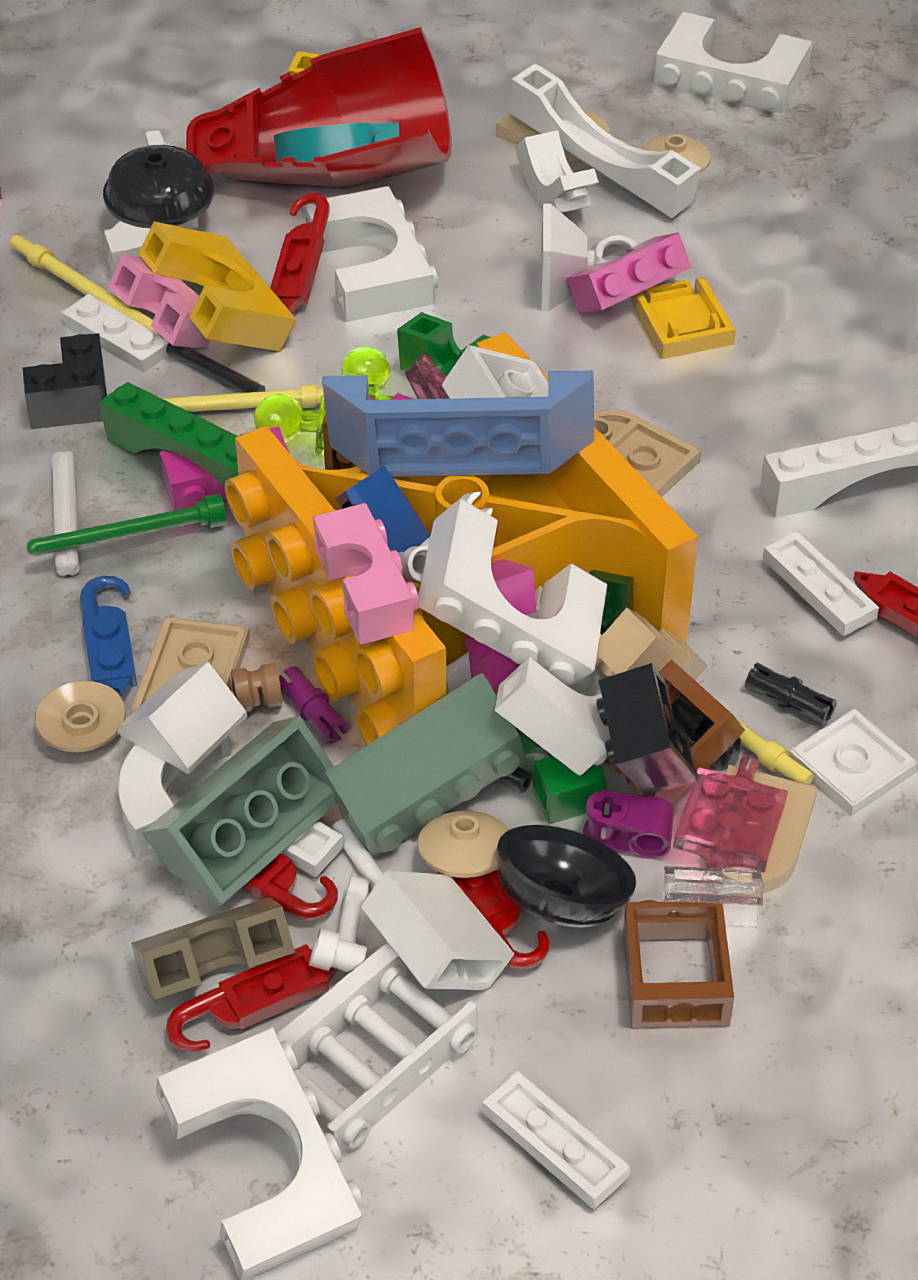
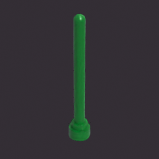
M217 493L202 496L201 501L194 503V507L30 540L26 548L30 555L38 556L198 523L199 526L206 525L208 529L226 525V509L221 495Z

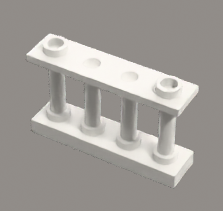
M386 942L276 1035L279 1042L286 1040L290 1044L298 1064V1069L294 1070L301 1088L308 1086L313 1092L320 1115L329 1122L326 1126L327 1133L330 1132L333 1135L342 1154L349 1147L354 1149L362 1144L376 1123L457 1052L460 1054L464 1053L472 1046L478 1036V1005L470 1000L452 1016L407 979V965L392 946ZM395 994L437 1030L417 1046L371 1007L385 995ZM351 1024H360L402 1060L381 1077L340 1043L336 1037ZM323 1054L366 1092L348 1108H343L299 1070L315 1055L320 1056Z

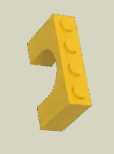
M154 221L138 254L156 275L187 280L204 286L189 318L205 338L280 352L297 319L226 236Z

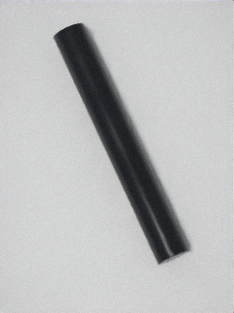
M170 343L167 345L166 352L243 393L265 392L266 390L265 386L190 347L172 346Z

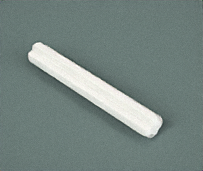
M57 451L52 456L54 535L78 530L74 454L70 451L64 453ZM78 547L55 552L56 571L60 576L64 577L68 574L74 576L78 573Z

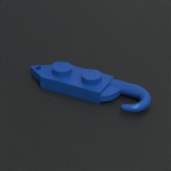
M104 575L88 581L80 594L91 681L109 686L124 701L130 688L137 686L126 612L118 607L98 606L97 594L105 588H117L124 596L128 597L131 591L124 580L115 576Z

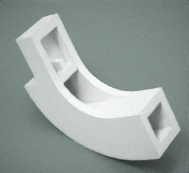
M558 130L525 137L515 146L527 186L542 210L543 204H552L561 213L591 206L588 191L598 183L595 168L576 173L572 172L566 160Z
M229 736L193 771L230 756ZM135 744L128 753L120 770L118 793L127 839L139 859L155 852L142 832L174 806L167 794L171 787L180 778L187 775V773Z

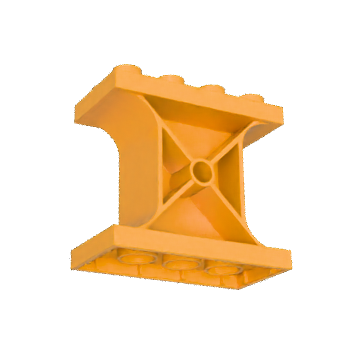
M506 332L476 343V347L531 360ZM540 369V371L542 372L543 376L545 377V379H546L547 382H548V377H547L546 374ZM266 425L235 437L238 476L225 481V494L235 519L243 527L244 538L231 543L232 560L240 579L249 590H254L264 585L272 595V613L283 637L290 644L306 640L314 650V669L325 693L333 701L349 696L358 708L356 714L357 724L362 739L367 746L446 696V667L468 653L465 643L467 634L419 608L413 610V631L362 645L359 644L344 613L343 579L354 576H345L329 581L315 551L313 516L342 509L335 498L370 475L358 466L341 470H325L301 464L292 458ZM595 426L594 441L550 474L393 477L430 536L434 520L457 502L463 495L481 492L473 500L472 505L480 510L493 508L490 516L498 520L491 563L507 559L533 568L535 590L539 586L543 588L544 583L571 563L587 573L591 570L633 577L634 612L646 618L658 631L663 628L679 637L687 645L698 536ZM413 583L419 595L421 583Z

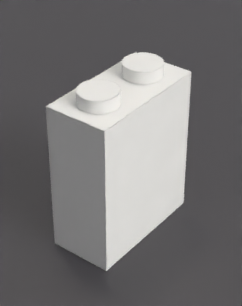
M386 870L375 881L371 893L361 906L362 910L425 989L488 990L514 955L509 946L452 877L448 875Z

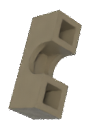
M270 897L131 943L144 989L154 1000L201 985L200 977L213 970L238 964L251 968L295 953L283 907Z

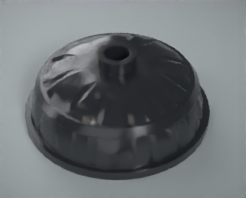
M149 145L127 152L112 166L103 188L104 204L110 214L126 224L141 228H151L154 221L174 226L187 223L205 212L214 197L212 178L204 169L202 162L189 151L171 145Z
M548 825L519 826L505 832L500 837L496 847V859L500 867L499 880L506 895L529 914L557 925L579 928L600 925L613 918L618 908L630 901L636 888V876L632 868L617 852L594 838L576 831Z

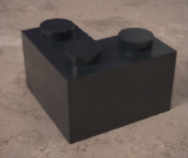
M99 333L60 337L62 363L22 367L25 399L31 429L103 421L98 402L107 396Z
M650 663L598 680L602 698L596 700L597 710L602 723L605 726L608 725L611 738L605 741L606 753L612 767H618L623 772L627 783H633L645 796H649L698 781L689 738L675 723L666 680L654 665Z

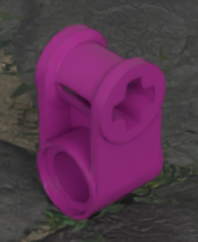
M602 790L589 797L586 804V814L589 819L583 827L582 833L584 835L594 838L617 853L637 855L646 859L662 858L669 853L674 821V807L670 802L659 797H642L616 793L610 790ZM606 803L610 804L608 815H604ZM602 827L607 828L605 839L601 838Z

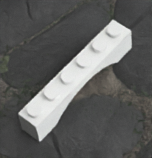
M536 63L512 78L508 113L541 134L558 130L562 147L671 218L694 202L700 167L673 150L662 152L646 151L629 146L612 137L581 109L561 79Z
M918 421L764 455L760 493L774 517L779 518L813 510L830 496L871 475L895 468L918 466Z

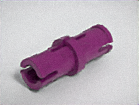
M291 666L285 669L283 672L292 682L288 683L282 675H279L280 687L296 705V713L304 721L309 720L327 743L332 744L341 740L342 737L334 728L338 727L346 735L349 724L329 704L330 697L321 688H315L299 667Z

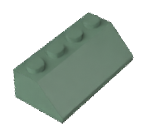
M482 673L325 772L342 818L346 820L373 859L384 852L394 850L404 839L424 827L427 823L442 816L459 803L471 800L481 789L501 776L511 774L521 763L526 761L520 735L513 724L495 711L497 696Z
M300 716L273 722L145 829L142 834L171 873L215 905H223L337 804L325 776V772L334 767V765Z

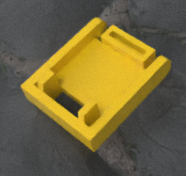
M705 277L695 279L696 294L694 295V289L689 280L650 287L646 289L645 296L642 291L631 296L633 308L662 359L734 345L736 329Z

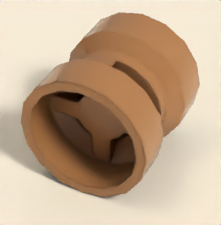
M275 663L261 665L255 671H248L245 668L231 670L234 696L246 712H251L255 706L265 705L268 708L282 706L281 687Z

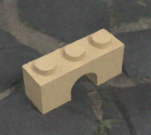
M626 608L599 638L597 656L602 662L598 667L607 677L650 663L659 672L672 659L688 675L696 680L708 667L679 637L663 628L658 631L646 618L629 608Z

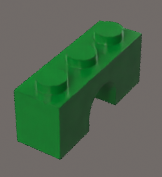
M423 312L397 329L400 370L442 385L467 348L466 346L460 350L455 343L452 323ZM483 334L469 345L476 347V343L491 337Z
M515 727L520 735L525 755L540 753L549 756L548 758L534 761L532 789L548 823L553 824L586 814V804L589 797L596 792L606 789V777L602 766H595L593 764L579 776Z

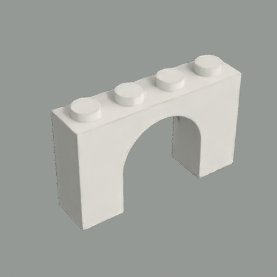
M682 12L656 53L655 84L785 114L809 71L812 41L779 34L771 50L764 58L745 64L727 63L709 55L713 45L715 19Z
M390 187L326 198L330 205V214L323 235L325 243L322 253L354 246H371L389 253V255L377 261L335 269L336 300L346 322L432 305L433 288L438 287L435 267L428 265L425 248L422 243H417L414 226L411 221H406L403 204L400 199H395ZM314 204L304 206L305 223L312 222L316 209Z
M460 498L434 520L418 595L419 608L473 637L476 641L498 651L517 664H522L527 658L531 657L570 688L595 670L607 584L571 563L544 583L538 619L522 614L504 598L493 578L491 555L498 520Z
M541 586L535 590L537 612L526 616L538 619L543 592ZM596 656L595 670L570 688L531 657L527 658L499 685L495 711L577 775L581 776L593 764L595 766L602 764L608 757L605 741L611 739L608 725L605 726L602 723L596 700L602 698L598 680L607 678V676L598 667L602 662L598 656Z
M273 1028L157 1077L156 1095L176 1139L231 1116L252 1114L265 1117L278 1124L288 1134L295 1146L298 1156V1172L290 1185L275 1197L226 1218L221 1222L219 1235L240 1280H249L357 1230L362 1217L360 1211L365 1209L362 1195L353 1180L346 1182L338 1166V1163L342 1162V1156L336 1140L330 1132L323 1134L315 1118L320 1115V1111L313 1092L308 1086L301 1088L294 1070L298 1069V1064L290 1044L286 1040L279 1042Z

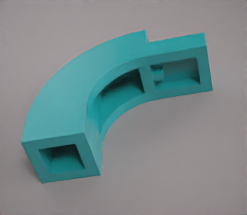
M368 122L349 123L281 132L274 135L276 162H281L283 157H294L296 162H313L314 157H323L399 136L398 122L369 124Z

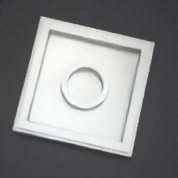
M855 708L789 750V757L814 773L812 782L850 816L916 773L918 766L917 760Z

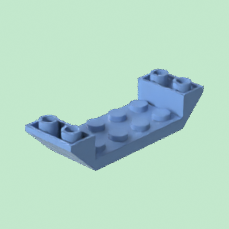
M594 370L548 371V397L370 400L368 375L322 377L330 447L369 475L384 466L392 477L550 474L594 441Z

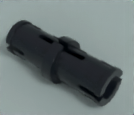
M758 662L754 664L753 669L751 668L745 681V688L779 703V708L787 712L789 709H792L823 726L828 723V719H831L836 708L837 700L803 685V680L795 676L788 678Z

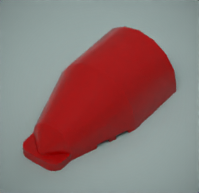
M421 27L319 55L310 60L312 66L291 76L290 72L285 73L279 77L282 82L264 92H261L260 88L221 109L196 116L191 120L186 130V150L202 162L207 173L210 176L223 173L230 179L237 181L347 189L449 161L452 155L451 128L443 86L435 59ZM368 122L369 124L398 122L399 136L323 157H314L313 162H296L294 157H283L281 162H276L274 135L281 132L349 123Z

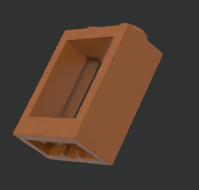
M671 659L659 671L666 680L671 704L681 696L713 725L691 747L699 779L742 735L745 729L728 709ZM607 757V759L605 760V762H606L609 766L612 767V765H611V763H610V761H609V759H608V757ZM618 767L613 768L620 776L623 774ZM695 782L649 796H645L633 783L630 785L642 797L663 798L673 806Z
M693 899L675 902H657L654 900L627 902L625 904L623 937L631 1028L730 1026L734 992L723 901ZM708 939L713 982L643 983L639 941Z

